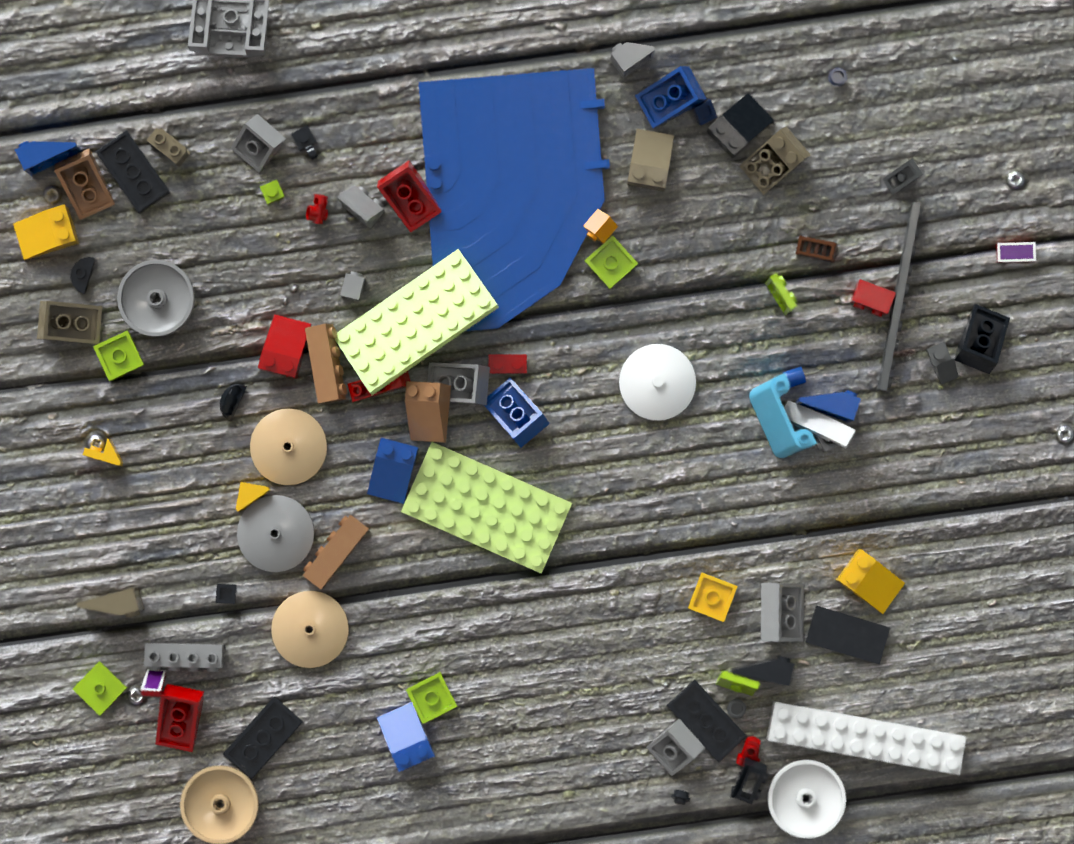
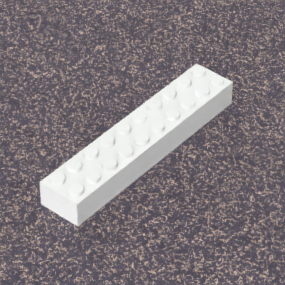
M773 701L766 739L960 775L966 736Z

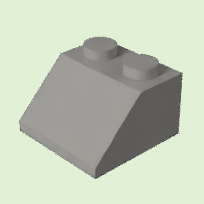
M626 42L623 45L619 43L612 48L613 52L610 56V62L624 79L652 59L656 49L653 46Z
M257 114L244 124L231 149L256 171L261 172L280 150L286 138Z
M680 719L670 725L647 746V749L671 776L693 761L705 748Z

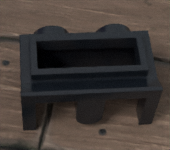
M745 757L743 768L738 773L735 786H732L730 797L751 805L754 800L758 801L762 791L759 787L761 783H766L769 773H766L767 765ZM750 772L759 775L751 794L743 791Z

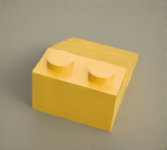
M65 204L44 210L13 223L24 260L79 244L69 207Z
M862 549L856 551L836 579L837 582L881 614L886 611L905 584V582Z

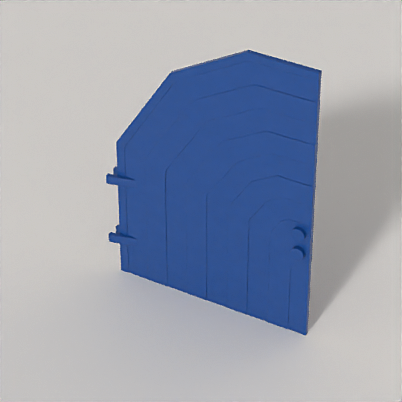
M594 68L418 82L426 185L442 210L440 214L429 220L433 266L459 249L499 306V308L466 331L498 329L558 288L587 236L588 231L583 227L597 209H601L605 201L602 169H610L609 159L601 160L597 109H605L604 99L596 98Z

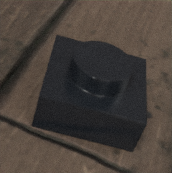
M217 584L216 603L236 604L237 585Z

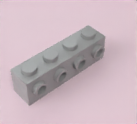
M145 643L144 666H149V670H161V667H168V671H180V667H187L188 671H199V668H207V672H219V668H224V645Z

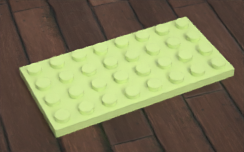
M457 249L337 332L335 341L368 391L373 395L495 311L499 306L462 253Z
M431 442L401 512L542 574L572 503Z

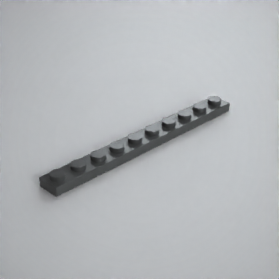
M913 202L910 205L895 288L896 294L893 299L877 391L886 392L887 388H891L892 377H889L890 370H894L896 358H893L894 351H897L899 340L896 337L897 332H901L902 328L900 315L901 313L904 314L906 302H903L904 294L907 295L909 290V283L906 282L907 277L911 276L913 265H910L911 257L915 256L916 246H913L914 238H918L919 227H917V222L921 220L923 209H920L921 203Z

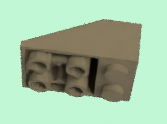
M786 126L775 133L740 165V168L764 195L803 163L811 154Z

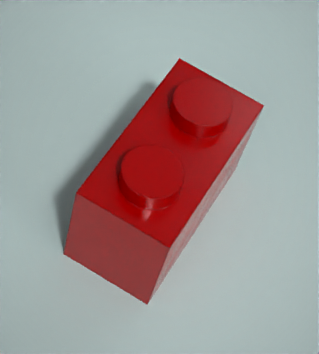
M859 279L850 303L854 304L853 307L864 311L866 308L872 311L871 314L882 317V315L886 316L888 314L896 292Z

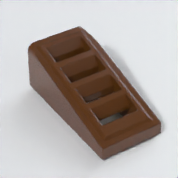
M799 236L795 254L834 263L838 244ZM807 241V250L803 252L804 243ZM815 243L816 245H815L814 253L812 254V253H811L812 244ZM820 245H823L822 254L818 255ZM828 246L831 247L829 257L826 256Z

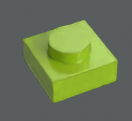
M277 179L260 186L267 205L285 198Z

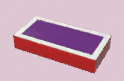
M1035 242L997 243V263L1035 262Z
M147 669L141 687L142 696H161L166 679V670Z

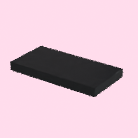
M127 130L95 151L138 214L171 193Z
M815 606L805 643L880 665L890 627Z
M695 679L666 705L718 762L747 737Z
M274 696L223 755L252 780L303 721Z

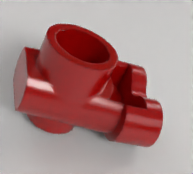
M314 194V206L308 205L306 220L323 225V221H326L328 218V210L326 209L328 196Z
M755 736L747 737L742 752L738 753L736 763L743 766L745 757L760 762L758 757L761 740Z

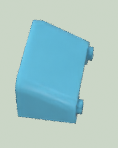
M786 373L755 387L749 394L750 402L773 453L778 458L789 457L817 444L811 431L801 429L794 432L782 405L780 397L787 393L790 388Z

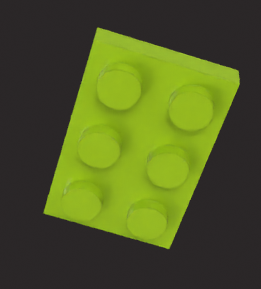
M775 273L770 276L765 284L784 315H787L797 306V299L792 292L789 293L785 287L787 283L782 275L778 276Z

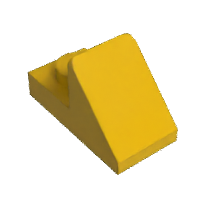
M109 438L103 453L101 448L91 446L90 449L84 448V456L123 466V461L112 440Z

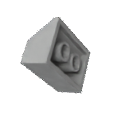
M761 583V641L803 642L804 584Z

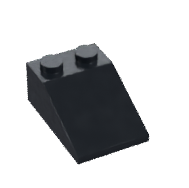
M747 93L710 125L707 133L733 159L762 133L774 119Z
M974 304L954 360L990 374L998 364L1010 318Z
M777 656V659L771 658L731 668L730 672L790 687L795 664L790 662V658Z

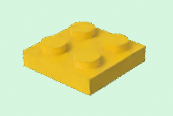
M701 572L688 609L724 622L738 586Z

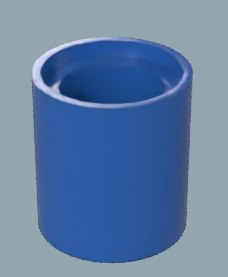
M802 367L782 372V374L786 373L790 388L806 383Z

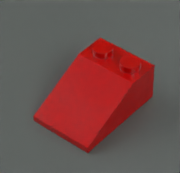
M409 160L378 181L377 188L410 233L442 212L422 177Z
M274 314L261 353L258 369L297 379L307 343L305 328L311 327L312 324Z
M166 684L160 698L155 745L189 752L194 751L203 707L204 691Z

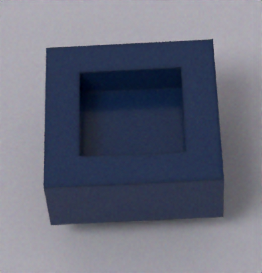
M709 99L692 107L699 125L718 118L712 101Z

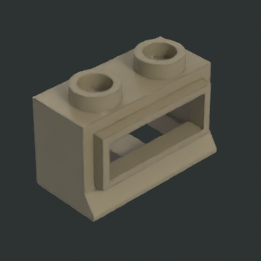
M156 128L146 140L178 167L191 154L185 146L162 128L160 130Z

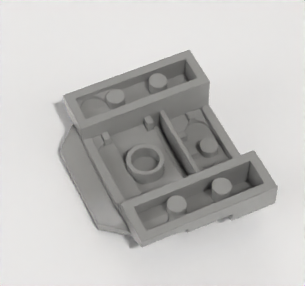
M193 0L188 39L189 51L220 57H256L265 55L270 0Z

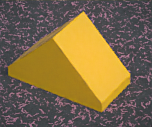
M240 482L235 509L237 512H241L253 502L269 493L271 489L266 486Z

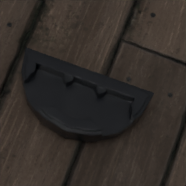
M95 257L80 259L71 270L72 284L77 291L86 294L96 260Z
M237 383L229 386L222 394L220 411L226 419L232 421L247 386Z

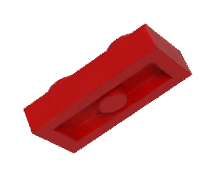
M488 354L489 374H527V354Z

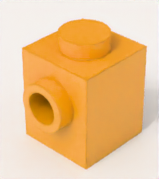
M597 209L583 227L588 231L586 235L591 240H598L604 244L618 226L609 215Z

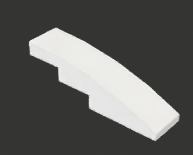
M788 400L784 407L792 425L800 429H807L812 434L828 442L831 440L847 448L855 434L854 429Z

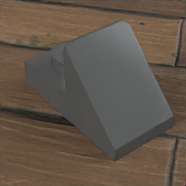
M912 158L884 177L883 180L891 193L895 194L916 181L923 174Z
M945 342L926 349L940 385L959 377L954 358L951 359Z

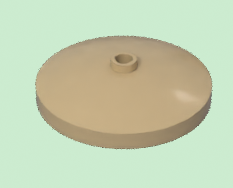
M297 409L277 410L265 416L254 429L250 442L251 457L257 470L268 480L280 485L301 484L314 477L323 466L327 455L326 435L321 425L311 415ZM286 443L291 444V448L289 450H285L284 448L286 446Z
M303 591L288 597L278 607L272 621V639L278 652L288 662L303 668H316L330 663L342 652L349 635V623L344 609L334 598L318 591ZM307 626H311L313 628V631L311 633L306 632Z
M224 765L207 767L197 772L185 785L180 801L181 815L189 831L197 838L213 844L229 843L242 837L255 822L259 807L257 791L251 780L238 769ZM219 800L223 801V807L218 806L217 802Z

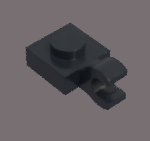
M308 125L291 133L300 152L306 149L311 160L318 158L312 146L317 141Z

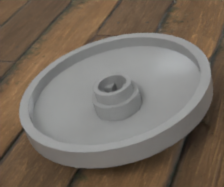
M149 260L137 264L126 273L118 289L117 303L122 318L132 329L146 336L162 337L176 332L185 325L194 309L195 293L189 277L179 267L163 260ZM157 296L161 298L160 302H155Z
M280 495L266 496L253 502L242 514L237 528V540L244 557L255 567L269 572H283L298 566L308 556L314 542V525L307 510L297 501ZM274 530H277V531H278V536H277V537L272 536V535H271V532H273Z

